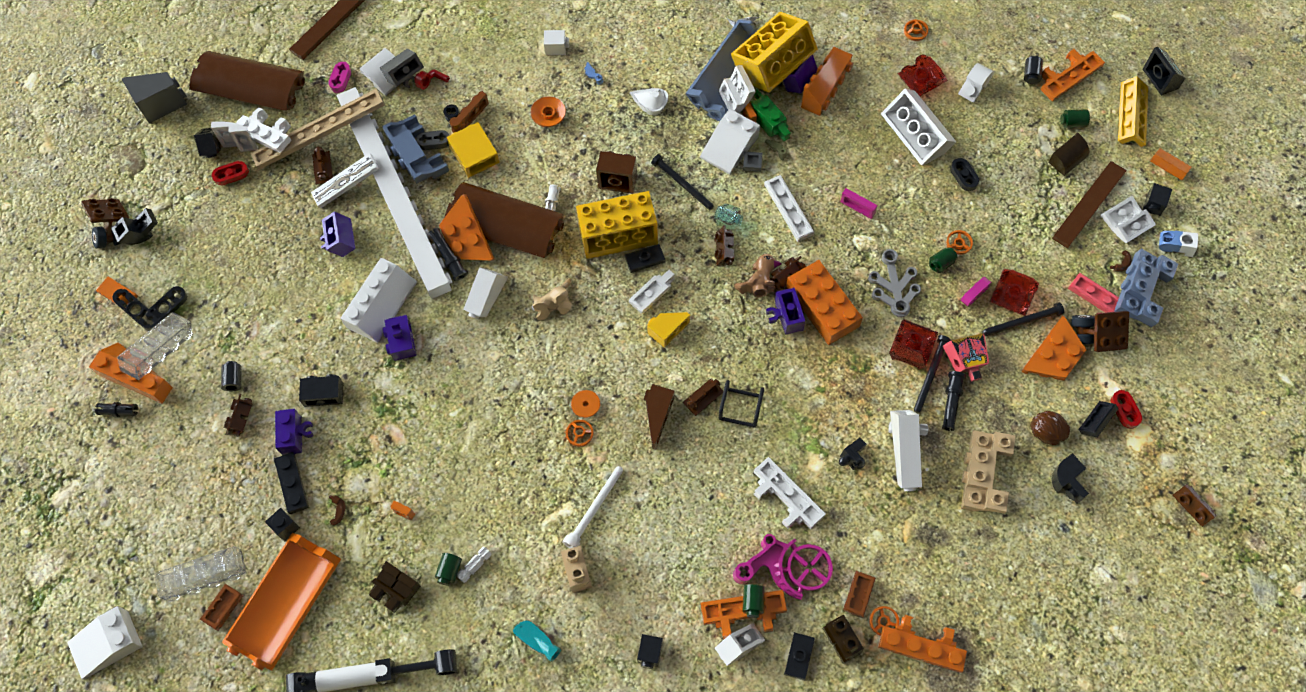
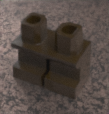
M385 561L381 567L382 571L372 581L374 586L369 596L380 602L383 596L388 594L390 598L384 606L395 613L401 605L406 606L421 586L417 581Z
M845 615L834 619L822 628L832 645L837 643L833 648L843 664L863 652L864 648Z

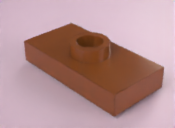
M855 571L843 608L844 612L860 618L864 617L875 583V577Z
M225 584L200 620L219 631L244 595Z

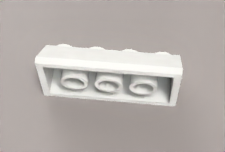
M905 88L881 113L922 166L944 155L956 143L955 139L914 90Z
M380 258L340 319L346 328L378 343L383 336L384 320L396 316L417 281L396 264Z

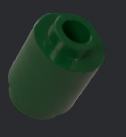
M951 247L943 248L929 258L930 268L938 273L943 272L955 263L958 258L957 253Z

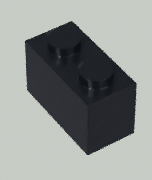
M328 374L326 377L307 376L306 378H300L299 401L304 407L343 404L344 383L335 374Z

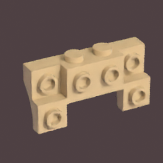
M973 430L970 438L969 452H966L964 457V464H967L966 471H963L961 482L964 483L961 509L1003 514L1007 512L1009 492L992 488L996 456L1005 455L1012 457L1015 435L1000 432L990 434Z

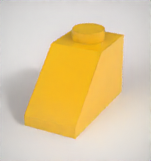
M688 312L660 313L648 322V334L665 348L690 323V314Z

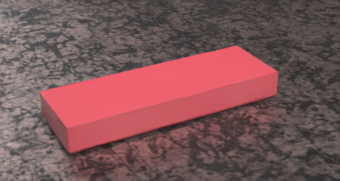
M1081 273L1077 275L1068 287L1069 290L1105 313L1114 312L1119 297Z

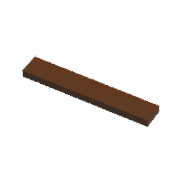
M339 0L289 48L290 52L304 60L365 0Z
M1110 161L1052 239L1068 249L1127 170Z

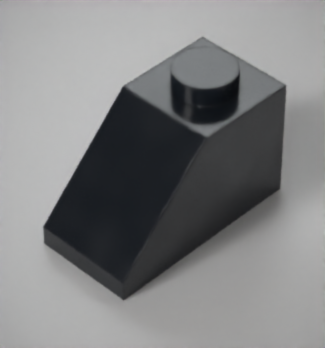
M211 127L203 128L194 135L199 156L212 158L221 151V143Z

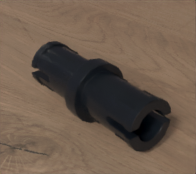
M114 402L113 404L97 403L95 406L101 408L95 409L97 415L120 417L121 415L136 416L138 412H133V410H138L137 404Z

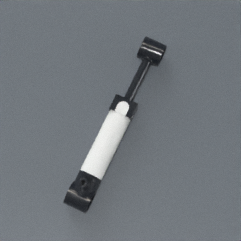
M452 649L440 650L434 653V660L395 666L392 659L387 658L375 660V663L309 673H290L286 675V692H327L373 684L386 685L396 683V674L435 669L436 675H450L457 673L456 652Z

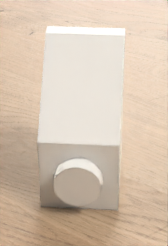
M752 623L730 634L715 649L728 666L759 646L765 639Z

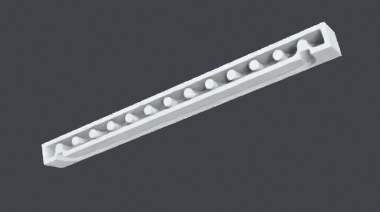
M356 87L336 96L340 105L343 106L363 96V93H358ZM372 113L350 123V126L364 156L369 153L372 154L379 167V170L373 173L374 178L430 298L434 299L452 291L450 283L453 282L449 273H444L443 271L446 267L442 258H437L438 250L434 243L430 244L429 239H432L428 234L429 231L428 229H423L422 225L425 223L421 215L416 214L417 206L414 200H409L408 197L411 196L407 186L403 187L404 179L401 173L396 172V169H398L394 159L390 160L389 156L392 154L388 146L383 145V142H385L381 132L377 133L376 129L379 127L375 118L371 120L370 116H372Z

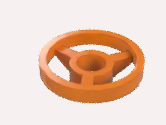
M914 19L906 23L904 33L910 40L920 41L926 38L929 29L925 22ZM914 23L912 25V28L909 31H907L906 27L909 24ZM911 33H914V34H922V35H924V36H922V37H913V36H911V35H909V34H911Z
M955 230L948 235L946 245L947 248L965 249V251L955 250L958 255H963L971 250L973 239L967 232ZM953 234H958L953 244L950 245V236H952ZM961 234L968 237V239L970 240V247L965 244L964 239L961 238Z
M585 420L571 422L566 429L567 440L570 444L577 447L587 445L593 438L591 424ZM576 423H585L591 430L584 429L583 426H577ZM571 426L574 427L573 433L575 438L573 442L568 437V431ZM581 429L583 430V433L581 435H577L576 431ZM591 433L590 438L586 442L577 443L578 439L583 438L585 434Z
M877 607L870 615V627L874 633L881 636V633L877 632L880 627H888L889 625L896 627L897 624L899 625L898 614L890 607ZM883 608L893 612L896 623L890 622V618L884 615ZM879 610L880 615L877 617V625L874 628L872 619L875 612ZM882 617H885L887 620L885 625L880 623Z

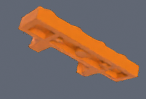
M1073 49L1066 56V59L1071 61L1069 68L1060 74L1051 71L1049 66L1043 70L1042 78L1046 84L1040 90L1053 102L1103 67L1105 62L1094 51L1084 56Z
M783 590L764 593V613L759 615L757 620H762L764 633L773 632L772 620L776 619V614L787 613ZM743 596L700 603L704 625L715 624L716 628H721L723 639L731 634L730 624H734L735 620L749 618L747 614L743 613Z
M908 615L902 617L901 625L897 624L895 629L887 626L882 628L878 648L959 673L963 672L967 651L956 648L957 642L953 641L954 629L945 627L943 629L944 636L941 639H936V641L916 636L915 631H911L912 625L910 624L914 617Z

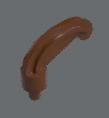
M1124 250L1122 254L1125 257L1122 263L1115 264V266L1111 265L1110 269H1114L1117 272L1126 271L1131 265L1130 253Z
M329 495L332 503L337 505L335 519H331L330 523L331 525H337L345 514V501L337 495Z

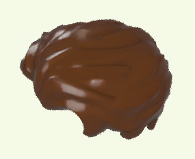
M1044 411L1038 413L1031 421V430L1034 437L1045 444L1057 445L1069 437L1070 426L1059 413Z

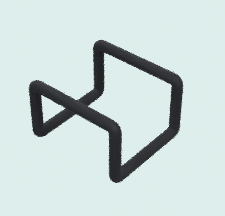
M726 380L719 408V420L756 427L764 395V387H761L760 394L729 388L730 381ZM727 391L758 398L753 423L722 417Z

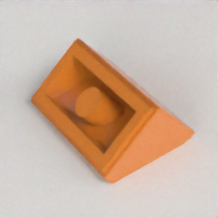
M1161 148L1150 161L1180 180H1183L1192 168Z

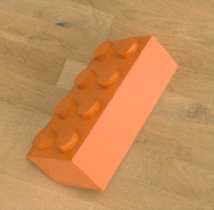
M820 260L787 278L786 288H795L801 309L828 345L860 327L863 317Z

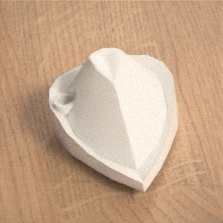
M659 88L630 92L638 106L644 112L653 116L660 114L668 101V93Z

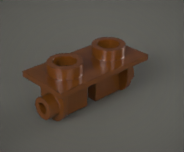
M316 147L314 154H312L315 184L318 185L332 179L333 172L330 151L325 152L322 147Z
M723 225L714 237L717 266L722 262H725L726 265H732L734 262V249L728 248L734 246V233L730 229H725V225Z
M801 256L797 258L791 257L784 263L786 265L784 268L780 269L779 267L771 273L772 277L770 280L775 282L774 286L777 290L786 286L788 274L793 275L806 267L803 262L798 261L802 258Z
M709 379L682 403L697 416L723 394L720 382L717 379Z
M239 394L238 400L233 399L230 410H233V414L231 417L227 416L223 427L227 429L225 435H228L229 431H232V435L237 437L243 434L247 420L240 418V416H249L253 406L252 399L245 398L242 400L240 399L241 394Z
M1186 484L1172 495L1201 527L1217 516L1214 513L1215 510L1205 501L1202 502L1200 500L1201 496L1193 489V486Z

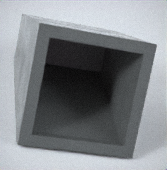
M168 72L122 78L133 101L149 124L187 105L184 99L187 97L176 78H171Z

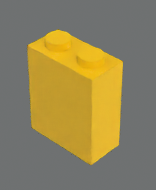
M479 122L468 125L466 128L446 137L450 149L468 178L500 163L498 153Z

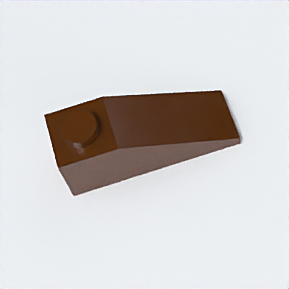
M652 384L650 390H646L644 401H646L652 449L656 450L675 398V391Z

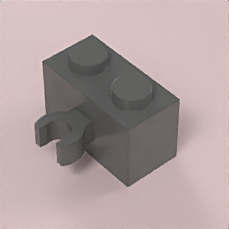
M406 49L381 66L380 70L390 84L397 87L403 83L405 87L410 88L409 80L412 79L415 83V77L412 75L420 71L424 66L415 52Z

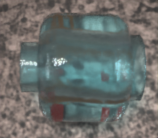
M728 203L718 206L714 216L719 226L725 225V228L730 230L740 226L743 221L740 208Z

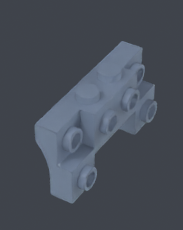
M415 114L402 121L390 122L382 126L384 133L392 144L390 149L393 155L400 158L398 160L403 170L407 169L416 184L431 176L433 179H436L449 172L448 165L444 163L440 153L426 159L424 152L415 140L420 133L425 132Z
M1142 248L1137 251L1131 265L1126 270L1127 277L1121 284L1122 291L1114 312L1129 311L1130 318L1141 321L1149 327L1156 325L1163 311V307L1150 300L1157 279L1159 278L1166 283L1172 280L1178 263L1164 255L1157 258Z

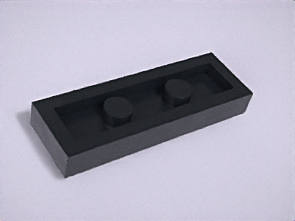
M291 452L274 458L287 512L293 514L309 508L295 454Z

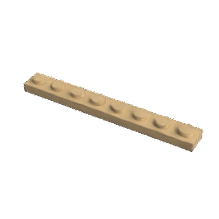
M376 88L287 134L292 141L281 153L266 146L252 152L251 155L256 167L260 170L385 106L380 92Z

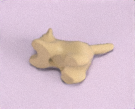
M568 278L561 286L553 288L542 297L533 295L532 309L539 312L536 316L537 320L546 319L555 310H558L561 315L567 314L570 311L572 303L569 301V293L566 289L570 286L571 278Z

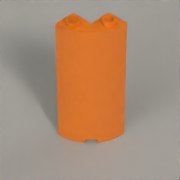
M292 533L222 641L223 644L228 646L226 651L235 656L241 653L253 660L251 665L262 671L266 667L272 671L341 561V558L327 549L313 544L301 535Z

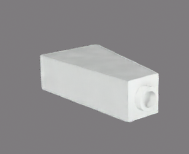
M911 410L890 411L897 484L904 488V491H915L917 487H922L919 414Z

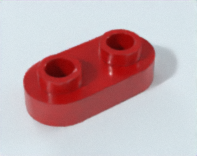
M235 161L217 167L213 170L211 176L217 185L223 186L246 178L249 174V169L243 161Z
M1125 390L1116 391L1112 395L1110 402L1116 404L1119 408L1116 414L1121 424L1129 429L1136 428L1142 422V414L1132 395Z

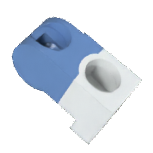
M1163 231L1160 233V250L1185 253V256L1193 257L1198 246V233L1183 231Z

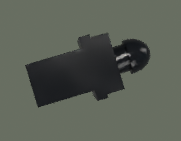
M859 437L852 444L848 445L840 455L839 465H849L852 470L863 468L865 460L859 453L867 444Z

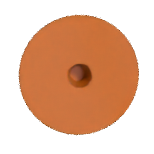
M582 390L573 396L571 407L577 416L588 418L598 412L600 399L593 391Z

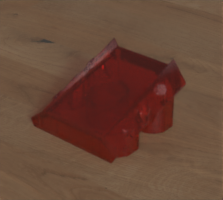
M924 54L919 55L913 65H906L897 73L910 90L916 91L920 97L948 81L936 62L930 56Z
M1003 269L989 302L1019 315L1026 316L1032 299L1038 290L1039 282L1017 271Z
M903 319L889 351L892 360L896 359L917 367L918 370L925 368L936 342L938 332Z

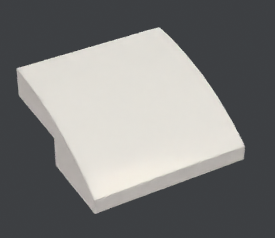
M386 48L360 68L361 73L372 81L374 87L385 96L396 88V86L386 80L380 70L381 66L395 57Z
M742 65L735 67L731 78L724 79L719 89L727 109H732L737 113H740L746 107L756 92Z
M211 122V129L223 148L237 146L240 152L258 150V146L247 127L232 122Z
M1133 196L1101 214L1106 224L1125 243L1156 225L1146 209L1142 211Z

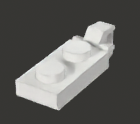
M668 270L662 276L655 275L629 299V303L643 315L671 287L670 283L675 279L674 273Z

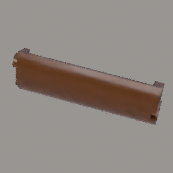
M206 51L198 58L197 62L199 64L197 68L192 70L189 90L287 111L294 108L296 104L295 91L303 88L305 78L304 71Z
M462 182L453 194L455 196L454 200L448 204L445 216L461 195L466 194L486 240L541 258L552 254L555 243H553L554 236L559 231H562L564 227V214Z

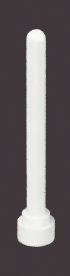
M618 466L615 468L575 531L570 533V535H566L562 541L565 546L574 548L580 545V536L622 474V467Z

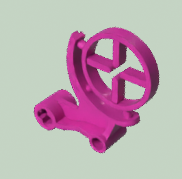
M767 534L761 541L763 550L747 562L737 565L733 571V579L738 584H746L761 566H766L774 582L784 593L802 600L803 590L815 591L828 583L832 576L833 565L830 556L819 546L806 544L797 547L795 545L796 539L786 544L776 540L774 535ZM791 547L793 552L787 560L786 567H782L784 554ZM812 549L818 552L811 561L810 566H814L823 555L828 565L827 577L815 568L811 570V573L823 582L822 584L814 587L800 584L809 573L808 569L797 580L794 578L791 572L792 558L804 567L808 565L803 558L796 554L798 551ZM744 569L747 573L746 576L742 578L740 576V573ZM784 572H787L790 581L798 587L797 591L787 583Z

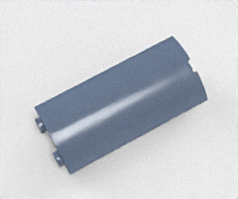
M737 21L686 92L689 100L698 109L703 108L708 112L707 116L717 121H720L728 111L719 93V89L724 79L731 78L736 67L731 53L757 32L752 21Z

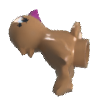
M770 254L759 256L752 270L757 271L748 281L735 283V289L741 294L748 292L753 293L755 297L766 296L775 289L774 281L770 280V273L782 264Z

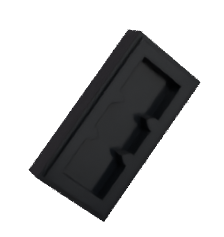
M660 244L625 254V260L630 273L665 263V257Z
M1099 401L1078 430L1083 435L1098 438L1119 408L1116 404Z
M794 632L784 675L805 681L815 640L814 637Z

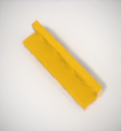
M1138 76L1121 82L1118 141L1124 144L1134 140L1140 147L1146 146L1149 87Z

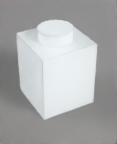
M544 30L545 55H566V48H569V37L565 36V30Z

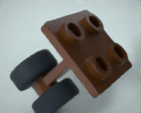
M114 198L82 200L81 205L90 222H103L104 227L99 226L92 229L94 247L97 249L105 248L108 242H113L114 246L121 244L117 242L111 229L113 227L112 222H118L122 217L129 218L120 200Z
M1129 311L1096 313L1095 316H1072V325L1078 327L1076 333L1082 344L1094 343L1095 352L1128 349Z

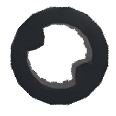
M453 104L447 105L443 110L445 119L448 122L451 118L457 117L460 114L458 107ZM454 111L456 112L454 115H453V114L448 115V112H449V113H450V112H454Z

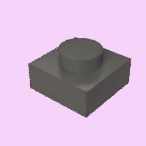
M744 152L743 171L761 172L762 153Z

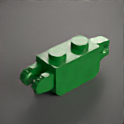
M755 90L756 92L753 96L757 100L751 99L749 103L757 114L756 122L769 137L778 135L784 142L790 139L791 132L788 130L789 126L785 115L766 94L763 96L759 90Z

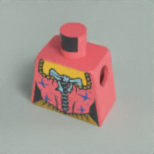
M984 333L951 340L943 345L955 371L968 372L971 382L982 379L979 369L989 363Z

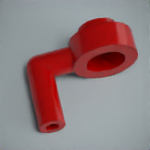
M432 69L428 73L425 71L417 73L414 81L416 87L425 90L430 85L433 77L446 83L450 80V77Z

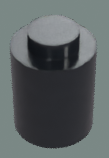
M1030 56L1025 60L1024 81L1028 84L1033 85L1042 80L1043 59L1041 57Z
M227 361L221 366V389L224 391L233 392L241 389L242 366L236 361Z

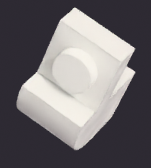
M977 63L966 77L967 79L958 94L974 103L983 87L986 88L995 72Z

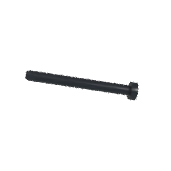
M657 154L652 159L651 164L653 166H659L707 209L712 210L714 208L713 203L667 165L660 154Z
M1058 302L1052 308L986 328L982 333L985 336H989L1055 314L1061 316L1064 315V307Z
M939 335L937 338L939 344L914 407V412L917 414L922 411L943 356V345L951 341L947 336Z

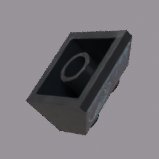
M1159 47L1153 49L1142 69L1161 96L1179 89L1186 79L1183 72L1174 63V60L1166 51Z

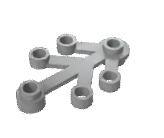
M887 249L883 252L882 262L887 265L890 282L881 277L876 271L869 274L868 281L871 284H879L893 293L894 299L884 294L881 288L873 290L872 298L875 301L881 300L889 305L891 312L896 317H905L910 311L909 303L920 294L921 287L918 284H912L909 292L903 299L901 292L910 280L916 278L917 270L914 267L907 268L903 278L898 281L895 267L898 254L893 249ZM871 276H876L877 279L874 280L871 278ZM912 288H916L918 292L912 291ZM878 292L881 296H876L875 293Z

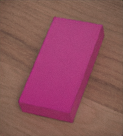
M847 188L842 192L841 203L870 219L874 217L878 205Z

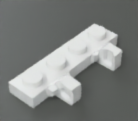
M257 108L250 117L243 115L237 121V124L248 128L255 142L279 153L292 141L286 135L287 130L291 127L287 120L280 118L275 122V126L270 128L263 124L268 118V114L261 108Z
M769 457L754 469V473L760 478L758 481L760 486L755 490L754 495L760 500V497L766 495L767 492L771 495L775 493L789 507L787 511L790 514L782 521V524L787 529L795 522L800 524L802 521L812 529L825 516L826 513Z

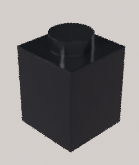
M1154 183L1147 193L1142 210L1146 209L1150 214L1161 216L1168 205L1172 189Z
M282 508L278 509L265 521L284 542L292 533L300 529L297 523Z
M642 634L637 656V663H640L641 667L653 669L654 666H659L663 638Z

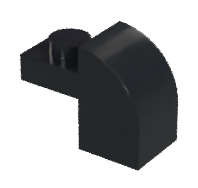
M145 208L135 220L122 217L111 229L118 243L135 245L149 240L153 236L151 230L158 222L152 209Z
M1073 453L1054 469L1051 479L1053 488L1057 493L1064 489L1068 498L1078 504L1089 494L1076 480L1087 468Z

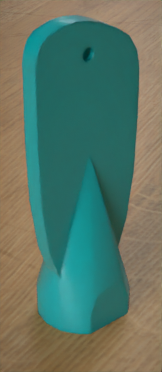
M522 621L514 627L513 633L535 651L544 654L550 662H553L560 654L561 649L553 645L546 634L532 622Z

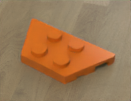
M461 195L439 224L446 242L454 255L460 259L495 260L467 195Z
M1063 315L1021 372L1025 374L1028 372L1036 373L1041 377H1053L1054 379L1064 381L1085 353L1086 348Z

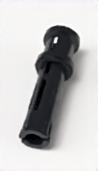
M438 227L434 228V232L430 231L428 234L445 259L446 268L450 269L454 281L463 279L468 275V271L461 265V259L454 255Z
M950 371L948 373L949 384L945 390L948 396L942 429L950 431V428L951 431L955 430L959 398L964 392L962 385L966 375L958 371Z

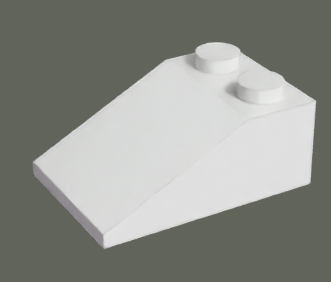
M729 109L717 125L700 158L730 175L744 157V152H748L758 139L760 125Z
M119 606L98 616L67 642L83 680L143 647L129 612Z

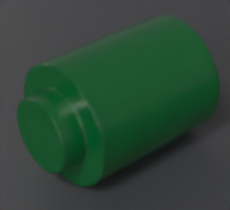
M1088 109L1065 110L1060 116V123L1063 124L1064 128L1088 127L1090 122Z
M442 553L435 574V578L438 579L437 583L445 586L455 583L462 558L450 553Z
M757 584L744 585L743 613L747 614V617L759 618V615L764 613V586Z

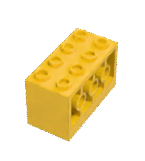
M779 12L733 51L731 56L735 66H743L754 87L769 93L813 55L818 48L808 21Z
M649 191L576 206L586 259L658 244L657 220Z

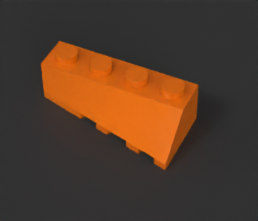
M836 47L832 48L825 58L823 65L818 67L816 75L813 74L810 78L811 82L804 86L801 108L819 116L823 110L826 111L828 109L830 98L835 97L838 85L843 84L846 72L849 73L852 69V54Z
M119 342L100 350L89 365V368L97 375L163 404L173 388L165 379L157 375Z

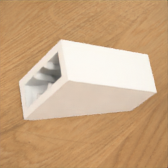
M479 267L463 310L468 311V315L476 319L487 317L508 277Z

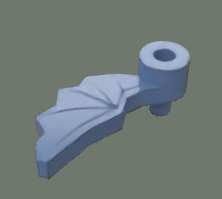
M587 62L584 68L585 74L588 78L595 79L598 85L604 82L602 75L596 74L595 69Z

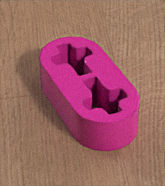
M338 62L334 66L328 82L334 93L343 92L348 84L351 69L347 62Z
M985 276L982 277L964 294L960 301L969 307L991 286L992 282Z

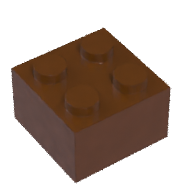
M600 151L596 167L598 189L633 194L638 176L636 156L617 154L612 151Z

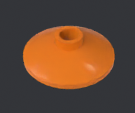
M542 97L535 101L531 107L533 121L543 127L558 125L566 114L565 105L555 97Z

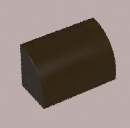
M1079 133L1075 134L1053 152L1048 163L1063 176L1067 175L1089 156L1090 149L1086 140Z

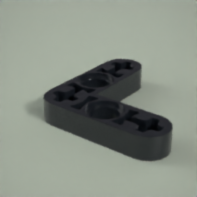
M175 286L148 309L126 289H118L112 296L113 301L147 331L156 330L186 302L188 297L182 287ZM175 293H178V294H180L182 297H181V298H177V297L175 298L174 294H175ZM121 295L125 296L130 302L128 305L123 300H120L119 297ZM168 299H170L174 303L173 306L169 301H167ZM166 304L169 306L166 313L159 312L161 305ZM134 306L141 307V311L138 314H132L131 309ZM145 315L149 320L153 321V324H147L142 317Z

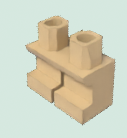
M581 546L561 551L572 593L592 588Z

